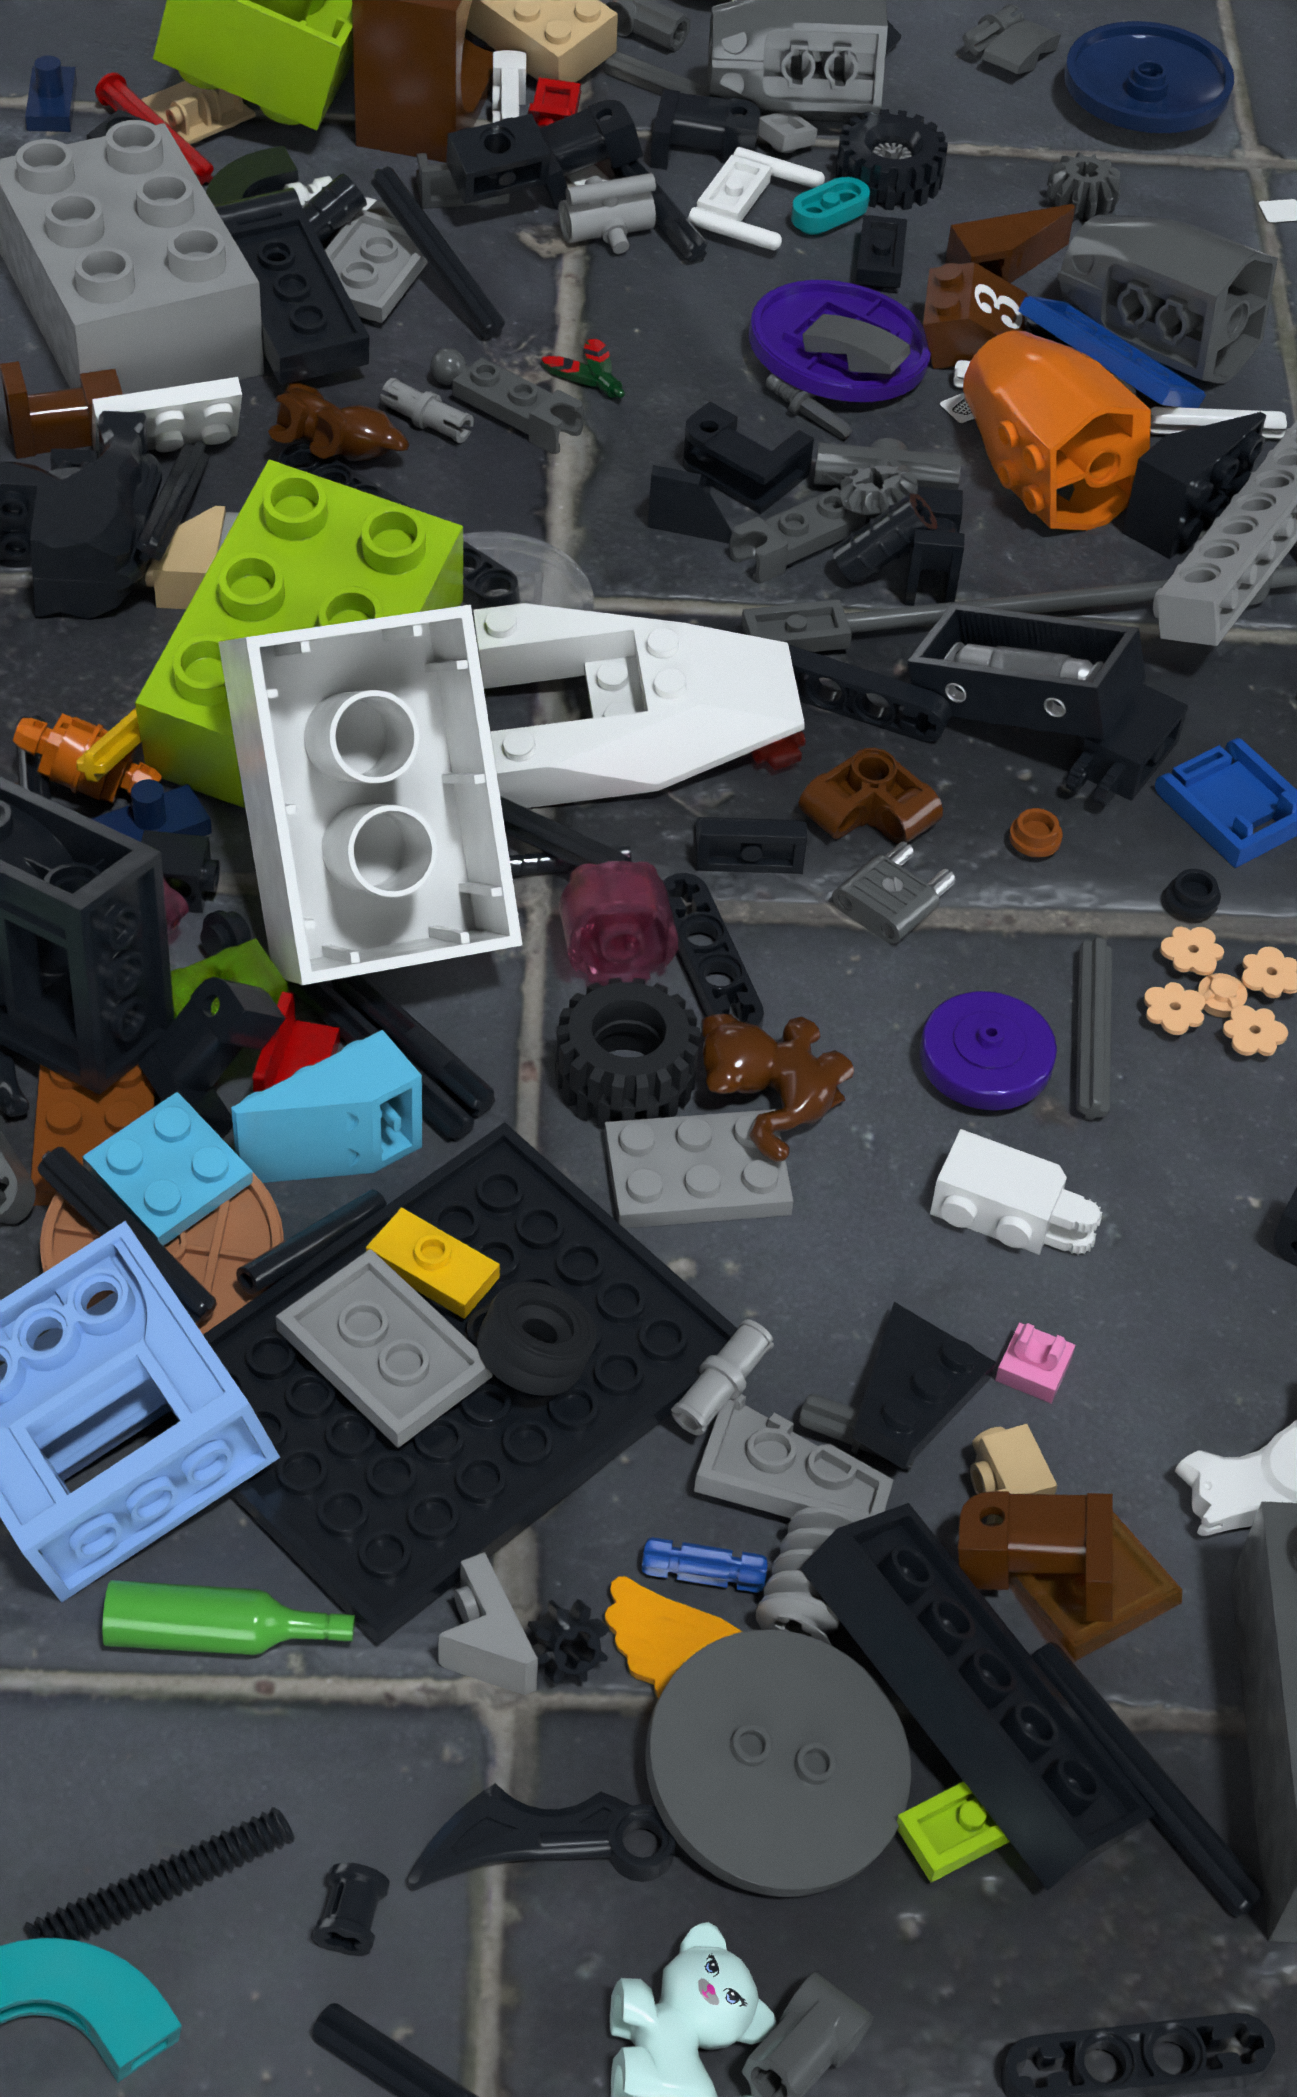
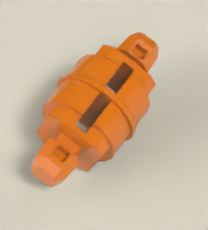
M63 713L53 729L48 728V723L33 718H22L13 737V742L20 749L34 756L37 753L42 755L37 771L38 774L70 788L71 792L75 794L80 792L99 801L103 800L113 804L122 788L128 790L127 794L131 795V789L135 783L146 779L155 780L160 783L162 775L156 769L141 761L139 765L133 763L137 745L98 782L87 781L85 773L77 771V759L102 738L108 730L104 729L105 726L101 724L96 726Z

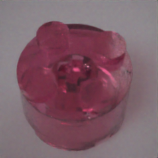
M612 861L598 865L583 864L573 870L570 875V883L566 886L560 898L559 915L569 961L576 972L579 969L588 975L589 982L593 984L598 982L602 986L608 985L609 979L621 977L622 982H633V977L647 981L651 979L650 971L658 967L662 962L665 968L673 960L678 947V933L666 887L652 864L643 861L636 863Z

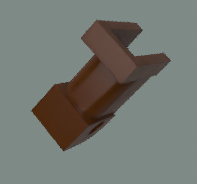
M19 361L0 364L8 428L13 436L16 459L50 453L51 449H76L93 446L92 399L123 395L116 369L80 374L81 387L28 395Z
M990 1491L971 1497L963 1505L959 1523V1566L977 1589L1009 1590V1572L1086 1574V1621L1113 1622V1494H1010L1009 1491ZM992 1514L1004 1519L1002 1523L983 1524L981 1522L983 1517Z

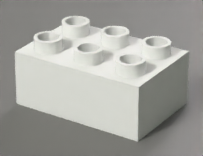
M471 605L218 642L273 976L300 985H307L521 946V931Z

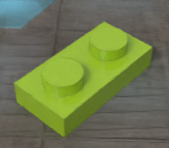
M964 1781L912 1807L897 1817V1823L899 1824L898 1832L931 1883L1010 1842Z

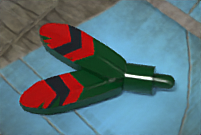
M589 339L584 344L583 352L586 364L561 356H546L541 360L543 368L551 374L577 383L598 387L611 398H623L625 396L622 383L612 375L609 350L598 339Z

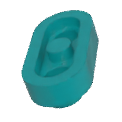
M840 177L797 195L792 204L791 221L795 227L806 234H821L863 215L868 209L870 189L866 183L856 178Z

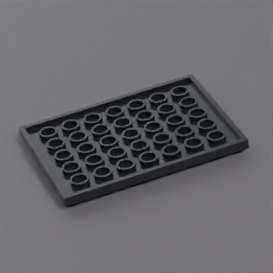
M504 1122L203 1334L250 1403L280 1456L279 1459L229 1491V1493L349 1615H355L356 1623L379 1645L461 1580V1561L483 1552L489 1558L670 1415L672 1407L682 1399L700 1377L701 1364L708 1356H717L738 1328ZM402 1207L500 1264V1278L465 1319L416 1291L477 1349L478 1332L493 1299L505 1287L520 1282L546 1284L573 1297L590 1314L595 1324L597 1335L595 1348L580 1378L565 1392L548 1396L525 1393L505 1384L492 1373V1378L397 1448L277 1331L276 1316L364 1254L366 1246ZM532 1336L533 1338L542 1341L541 1339H539V1338H537V1337H535V1336ZM172 1410L158 1419L167 1430L179 1422Z

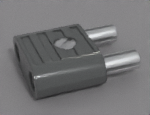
M900 842L885 856L875 855L836 888L832 894L835 905L842 913L890 944H896L937 909L940 904L939 897L956 880L952 872L949 873L948 869H942L926 883L901 867L914 853L913 848L910 844L907 845V842Z

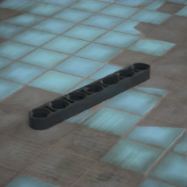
M300 443L285 448L278 457L279 463L290 467L312 464L299 470L410 507L332 456L322 459L310 452V444ZM463 541V568L474 569L469 573L463 574V602L471 605L473 609L520 604L517 576L506 567ZM491 590H508L506 594L500 596L485 595Z

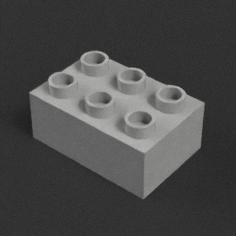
M141 120L123 121L113 125L107 131L106 136L70 144H64L51 139L34 140L21 146L15 156L0 159V254L70 389L81 387L80 374L116 369L123 394L234 377L242 380L264 374L259 281L165 123L154 125Z

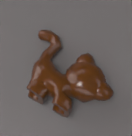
M295 382L290 383L285 389L286 392L278 395L275 400L280 403L277 407V424L271 426L268 431L271 438L281 443L300 441L302 438L311 442L309 446L310 452L322 459L338 455L346 461H367L382 456L390 450L407 451L409 448L406 437L393 426L381 410L363 405L338 408L325 400L317 389Z
M712 1014L701 1020V1030L705 1037L703 1042V1064L707 1074L706 1084L710 1091L720 1094L734 1093L735 1091L754 1094L770 1086L780 1095L782 1109L759 1114L753 1121L749 1135L760 1153L776 1163L785 1161L789 1156L790 1147L773 1134L774 1132L789 1131L799 1124H814L824 1117L829 1109L845 1101V1096L841 1094L837 1085L853 1077L854 1067L844 1054L836 1050L823 1053L818 1058L812 1054L811 1044L817 1042L821 1037L819 1028L814 1022L802 1016L790 1019L783 1030L781 1042H776L758 1025L738 1021L731 1014Z

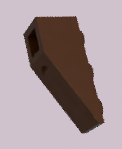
M1068 204L953 224L950 227L945 262L946 264L975 262L1007 282L1012 283L1069 244L1075 206Z

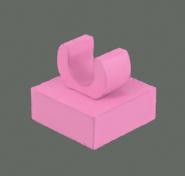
M1019 1322L998 1367L995 1381L1052 1404L1071 1362L1076 1345L1065 1341V1338L1057 1335L1055 1337L1035 1329L1032 1324H1022Z

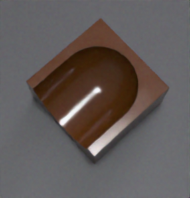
M352 0L356 146L417 157V153H426L428 160L446 163L448 133L474 127L493 87V52L482 49L465 38L472 0Z

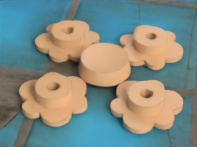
M1181 926L1174 928L1171 937H1167L1162 941L1160 946L1161 954L1165 958L1173 960V967L1177 971H1191L1206 977L1201 980L1198 992L1195 990L1184 991L1183 986L1176 982L1166 984L1165 988H1149L1144 995V1003L1148 1007L1147 1019L1151 1023L1161 1024L1163 1029L1172 1035H1181L1188 1030L1189 1026L1199 1027L1202 1025L1204 1020L1202 1010L1215 1017H1230V1020L1224 1023L1223 1033L1227 1037L1232 1038V1048L1237 1053L1245 1056H1250L1257 1052L1264 1056L1273 1055L1277 1045L1283 1044L1286 1041L1288 1029L1281 1022L1274 1021L1275 1015L1271 1010L1261 1008L1255 1011L1253 1008L1244 1005L1247 1000V990L1245 987L1250 990L1261 991L1269 998H1278L1282 992L1287 994L1296 993L1297 960L1291 957L1284 958L1283 953L1275 947H1263L1258 951L1257 955L1248 954L1244 957L1242 965L1245 970L1242 974L1241 982L1228 974H1212L1216 969L1217 961L1223 958L1224 949L1221 945L1215 943L1216 938L1211 930L1205 927H1196L1191 931Z

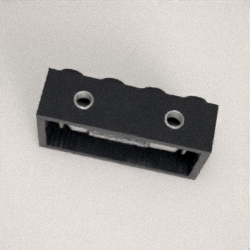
M956 603L950 604L907 661L912 685L931 690L943 696L951 707V717L1105 740L1146 679L1140 631L1137 627Z

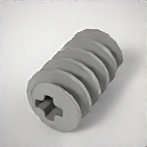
M807 1507L793 1515L788 1524V1534L780 1545V1555L772 1566V1576L764 1587V1597L756 1608V1620L761 1630L772 1629L795 1632L831 1645L825 1634H832L838 1629L839 1619L800 1568L837 1528L859 1521L857 1518L840 1510L826 1507Z

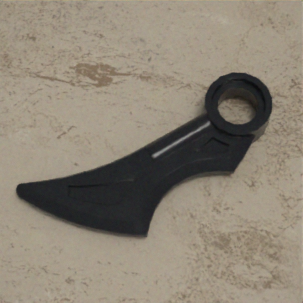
M494 1783L464 1805L439 1830L412 1869L408 1877V1884L412 1890H418L461 1872L503 1862L609 1858L612 1866L620 1875L629 1880L646 1882L655 1880L668 1871L674 1860L676 1840L665 1826L656 1806L646 1804L632 1806L600 1791L588 1800L575 1806L561 1809H541L528 1806L514 1799ZM639 1828L649 1829L659 1837L662 1846L652 1856L636 1857L624 1847L623 1839L626 1834Z

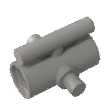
M648 173L602 181L599 176H592L585 181V185L566 188V200L560 201L558 207L559 224L565 241L569 244L603 238L606 243L611 245L614 253L621 254L627 251L630 246L626 237L627 233L652 229L655 225V204L651 194L656 189L654 175Z

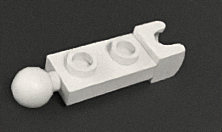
M514 50L493 52L492 113L493 122H498L505 118L518 117L519 105H526L525 52Z

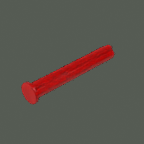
M112 72L100 79L95 89V96L102 105L111 106L115 111L118 109L155 125L165 123L200 184L202 185L205 182L209 184L213 179L211 175L214 170L213 165L130 90L122 75Z

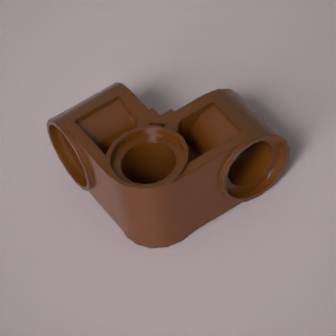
M878 748L859 750L854 756L829 772L818 775L804 789L798 802V808L834 839L840 838L858 826L862 827L868 823L872 828L876 827L896 844L909 842L939 822L943 816L941 800L936 792L928 784L920 781L904 768L890 753Z

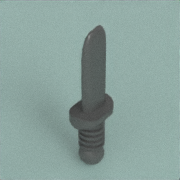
M770 374L767 377V388L790 403L788 411L796 416L801 412L842 440L852 433L851 427L845 420L814 400L817 395L798 389L774 374Z

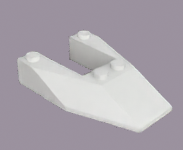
M528 603L473 610L484 689L578 676L586 677L592 718L490 732L500 796L526 808L659 791L804 730L805 723L789 646L786 642L682 622Z

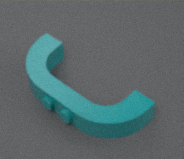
M35 1938L0 1946V2025L16 2018L38 2015L49 2016L68 2022L79 2029L92 2042L117 2083L179 2041L182 2025L157 1988L143 1973L112 1952L92 1944L60 1938Z

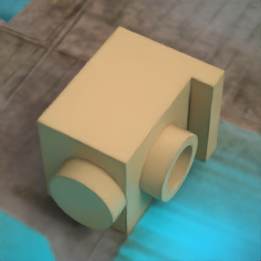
M1028 1424L1009 1429L994 1427L983 1431L975 1437L972 1446L977 1455L975 1463L971 1464L970 1475L976 1494L990 1491H1009L1010 1494H1055L1058 1485ZM988 1515L986 1524L1002 1523L1004 1519L998 1515Z

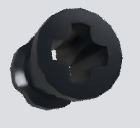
M345 1862L334 1864L330 1868L327 1877L328 1884L332 1889L324 1918L317 1921L312 1938L324 1948L345 1955L361 1956L369 1954L375 1939V1935L371 1932V1927L378 1901L387 1896L390 1881L383 1873L366 1865Z

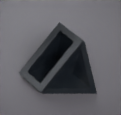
M653 465L648 528L730 544L733 532L710 494L712 484L705 477L697 473Z

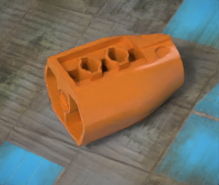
M1017 330L999 334L984 344L974 355L964 376L963 391L965 400L982 436L989 460L1001 484L1006 489H1011L1024 502L1027 510L1032 514H1036L1050 529L1088 531L1110 523L1128 507L1138 459L1150 449L1151 409L1098 361L1071 347L1039 337L1027 331ZM1073 484L1075 490L1069 501L1057 494V489Z

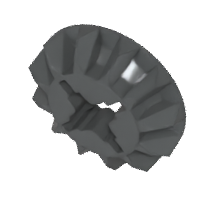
M886 462L881 466H875L871 463L869 468L864 470L854 469L851 476L841 480L840 500L842 505L850 511L865 515H880L889 508V505L896 504L908 494H917L918 485L916 474L909 472L905 465L893 467L890 462Z

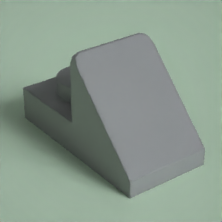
M485 1552L461 1561V1587L454 1590V1598L464 1624L446 1630L438 1636V1663L448 1670L522 1695L536 1691L538 1658Z

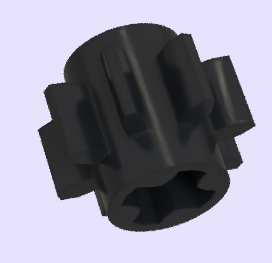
M577 1599L570 1611L562 1609L553 1600L548 1601L549 1612L545 1613L538 1622L529 1621L527 1624L535 1633L537 1644L533 1645L532 1648L538 1658V1664L546 1663L544 1674L556 1684L563 1679L565 1672L576 1675L584 1683L588 1681L587 1671L592 1669L598 1661L604 1662L608 1660V1656L601 1650L599 1638L605 1636L610 1631L609 1627L599 1618L589 1620L591 1608L582 1600ZM564 1638L574 1640L572 1644L561 1643Z

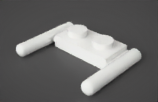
M737 147L734 155L729 157L698 199L697 207L691 209L688 220L693 226L775 251L782 243V237L779 233L742 222L770 183L771 175L811 188L824 184L825 176L822 172Z

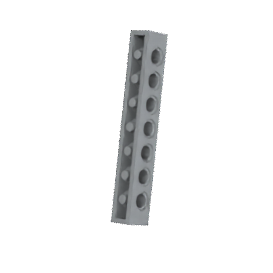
M1297 420L1291 428L1285 431L1283 438L1275 448L1268 452L1266 459L1259 468L1251 473L1247 483L1238 494L1232 497L1230 504L1222 514L1215 518L1212 526L1202 539L1195 543L1193 550L1182 564L1177 565L1174 574L1166 584L1157 590L1153 601V614L1155 618H1159L1160 639L1218 646L1297 542Z

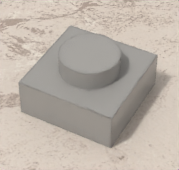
M780 112L760 117L759 136L770 143L774 150L782 153H792L796 149L815 145L818 129L799 115Z

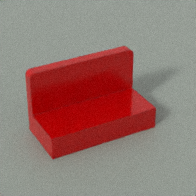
M282 991L277 1007L286 1019L261 1050L253 1073V1091H264L291 1077L300 1068L315 1065L336 1054L340 1044V1028L295 1020L294 993Z

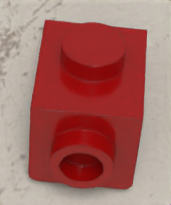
M538 77L534 102L529 104L528 114L532 113L538 127L542 128L578 112L581 83Z

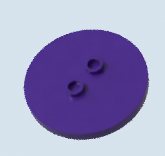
M804 280L777 287L769 291L757 302L749 325L748 335L751 348L759 361L769 371L798 389L834 400L876 402L903 395L915 388L923 380L931 357L923 324L911 311L880 292L842 281ZM822 314L838 315L860 320L892 333L910 345L911 354L892 374L851 372L848 367L847 354L806 352L802 334Z

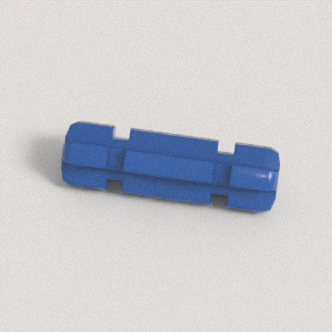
M655 1537L648 1538L642 1558V1571L646 1575L667 1578L668 1572L677 1573V1580L727 1588L728 1582L738 1583L737 1590L756 1593L761 1592L765 1586L768 1561L764 1555L742 1552V1557L740 1558L732 1556L733 1550L686 1542H682V1547L678 1548L672 1547L673 1540Z

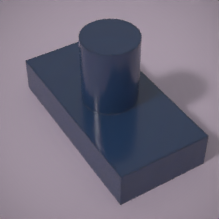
M41 56L35 60L34 66H32L25 115L27 131L71 132L77 87L76 67L61 66L60 60L55 56Z
M150 779L141 780L133 785L131 789V805L92 818V820L140 842L144 830L206 836L212 833L211 818L189 784L164 793L163 786L159 782Z

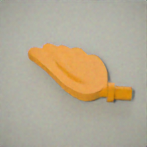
M618 1576L611 1582L610 1594L614 1604L609 1606L605 1612L606 1625L616 1635L615 1645L617 1650L627 1658V1666L631 1676L637 1680L653 1684L654 1692L658 1699L675 1672L693 1654L714 1641L742 1632L720 1617L665 1598L626 1576Z

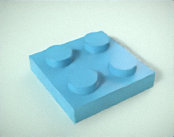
M178 1092L82 1156L83 1166L163 1246L249 1186L253 1181V1171Z

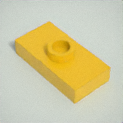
M402 1207L366 1246V1251L369 1249L373 1250L414 1290L464 1319L500 1278L499 1263Z

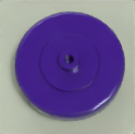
M974 991L959 994L939 1004L930 1013L924 1024L919 1048L923 1071L930 1082L941 1093L960 1104L983 1110L1010 1109L1023 1105L1037 1097L1045 1089L1051 1078L1057 1053L1054 1033L1048 1022L1037 1010L1015 997L990 991Z

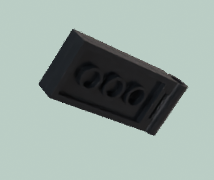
M292 187L215 204V209L259 281L263 352L279 384L284 385L368 365L370 337L300 203L296 190Z

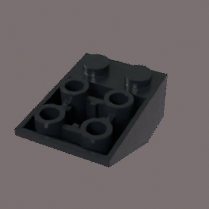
M1258 412L1165 435L1138 459L1122 533L1168 559H1171L1185 545L1188 547L1192 546L1202 530L1222 514L1230 504L1232 497L1238 494L1249 480L1255 459L1259 456L1265 444V437L1262 436V431L1267 415Z

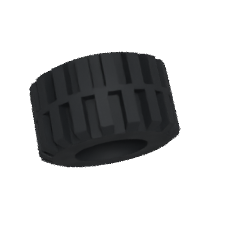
M621 977L609 979L608 985L605 986L600 985L598 982L591 984L586 988V995L576 993L569 1000V1008H563L559 1016V1026H557L555 1080L557 1088L562 1089V1099L568 1106L577 1105V1115L585 1120L591 1117L597 1118V1126L605 1128V1122L675 1117L678 1112V1106L685 1107L691 1099V1090L695 1089L700 1028L696 1027L697 1017L693 1009H685L686 1001L679 994L669 996L667 994L668 987L656 983L653 987L645 985V979L633 977V982H622ZM631 1050L642 1053L644 1056L621 1057L609 1052Z

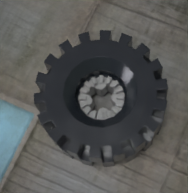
M880 109L879 115H874L872 111L864 112L862 120L855 116L850 119L849 125L845 124L841 130L836 178L852 177L866 183L870 189L868 206L873 208L876 207L877 203L885 204L884 210H894V205H901L903 210L912 209L913 202L922 206L927 204L928 197L934 199L938 195V189L941 190L948 142H945L946 136L943 131L937 132L938 126L932 121L924 124V117L918 114L910 118L907 117V111L898 110V115L890 114L889 109Z

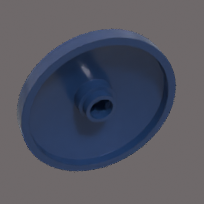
M1126 21L1097 27L1079 37L1069 49L1064 79L1073 99L1086 111L1105 122L1140 132L1176 133L1202 127L1222 115L1231 99L1234 86V71L1227 57L1215 45L1199 35L1162 23Z

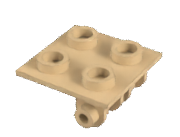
M187 81L141 99L189 144L198 143L204 138L225 129L233 128L237 124L256 116L255 112L243 103V98L220 88L215 90L201 89Z

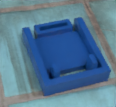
M1235 738L1227 742L1225 750L1218 745L1174 767L1172 773H1165L1156 779L1155 789L1157 794L1234 868L1297 836V790L1241 738ZM1271 819H1274L1276 821L1275 823L1253 834L1254 828L1270 821Z

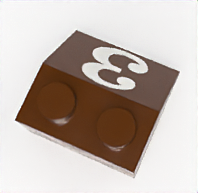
M975 262L964 264L949 263L941 267L929 268L923 327L928 348L931 352L933 369L953 367L959 360L971 361L984 344L999 334L1014 330L1026 331L1027 317L1018 312V309L1025 296L1028 297L1027 293Z

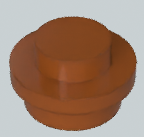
M1040 808L1023 811L1013 821L1009 832V839L1013 847L1020 853L1030 857H1046L1054 854L1060 848L1063 838V832L1057 817L1051 812Z

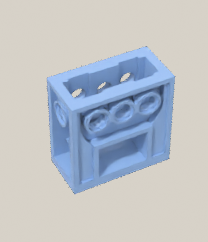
M126 1221L0 1300V1361L5 1362L0 1365V1517L23 1555L61 1603L280 1458L250 1403ZM106 1290L114 1291V1293L87 1309L89 1300L95 1294ZM50 1329V1330L47 1331L46 1333H44V1334H42L41 1336H39L42 1332H44V1331ZM172 1410L179 1421L177 1424L72 1493L70 1492L64 1480Z

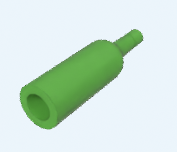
M110 1580L104 1602L102 1634L103 1644L108 1647L258 1655L276 1644L290 1639L353 1641L355 1615L332 1613L327 1615V1613L293 1610L280 1604L271 1595L260 1589Z

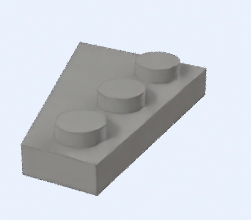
M743 1394L736 1399H729L718 1412L696 1475L694 1492L792 1518L797 1511L807 1507L837 1509L854 1516L858 1520L886 1511L893 1484L892 1478L830 1443L820 1446L813 1444L792 1432L794 1423L775 1412L768 1418L746 1406V1396Z

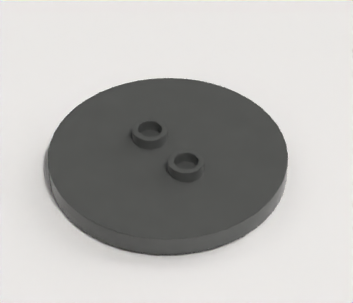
M772 1629L752 1630L729 1635L708 1644L685 1661L672 1676L656 1703L648 1726L645 1745L647 1779L652 1798L665 1826L684 1851L704 1869L719 1879L750 1892L768 1896L799 1897L822 1893L850 1881L864 1871L885 1849L899 1827L897 1823L898 1815L905 1812L911 1784V1759L906 1735L894 1706L877 1681L856 1661L837 1648L804 1634Z

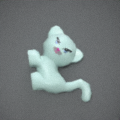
M706 1922L690 1929L680 1945L679 1954L663 1969L662 1991L659 2003L655 2004L652 1989L641 1979L621 1978L616 1983L611 1995L610 2032L612 2036L631 2040L635 2046L622 2047L613 2058L611 2097H720L717 2096L712 2080L699 2058L698 2048L706 2050L728 2048L736 2041L753 2045L764 2041L777 2026L774 2013L758 1998L757 1987L750 1971L741 1959L727 1951L725 1939L719 1929L713 1924ZM750 2094V2095L737 2096V2097H754V2096Z

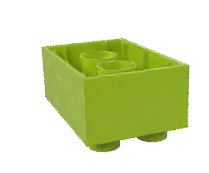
M167 0L153 60L178 70L181 77L195 87L207 90L220 88L259 105L267 117L285 125L303 124L317 131L354 61L352 0Z
M269 459L135 701L145 764L156 769L164 780L181 786L189 784L192 790L245 808L218 642L460 606L463 601V526Z

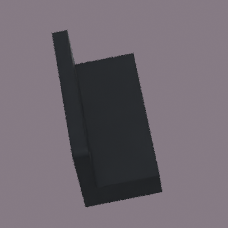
M698 817L696 819V871L803 874L807 844V822L784 819Z

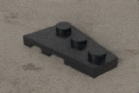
M894 1302L885 1326L884 1335L877 1352L852 1438L905 1470L990 1380L996 1362L975 1350L967 1342L958 1340Z

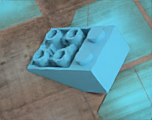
M383 1030L363 1040L353 1041L340 1052L315 1065L300 1068L291 1077L264 1091L254 1092L245 1097L241 1103L231 1107L235 1153L248 1165L262 1183L375 1173L422 1148V1075Z

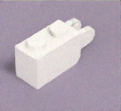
M960 1129L937 1178L930 1210L931 1215L944 1219L953 1226L974 1230L998 1239L1007 1246L1022 1248L1040 1255L1044 1244L1065 1252L1069 1250L1071 1254L1076 1253L1079 1255L1083 1253L1085 1255L1087 1251H1091V1247H1094L1096 1240L1094 1230L1096 1231L1097 1226H1100L1102 1219L1101 1207L1096 1205L1097 1202L1094 1203L1091 1199L1085 1200L1084 1196L1064 1189L1067 1177L1060 1165Z

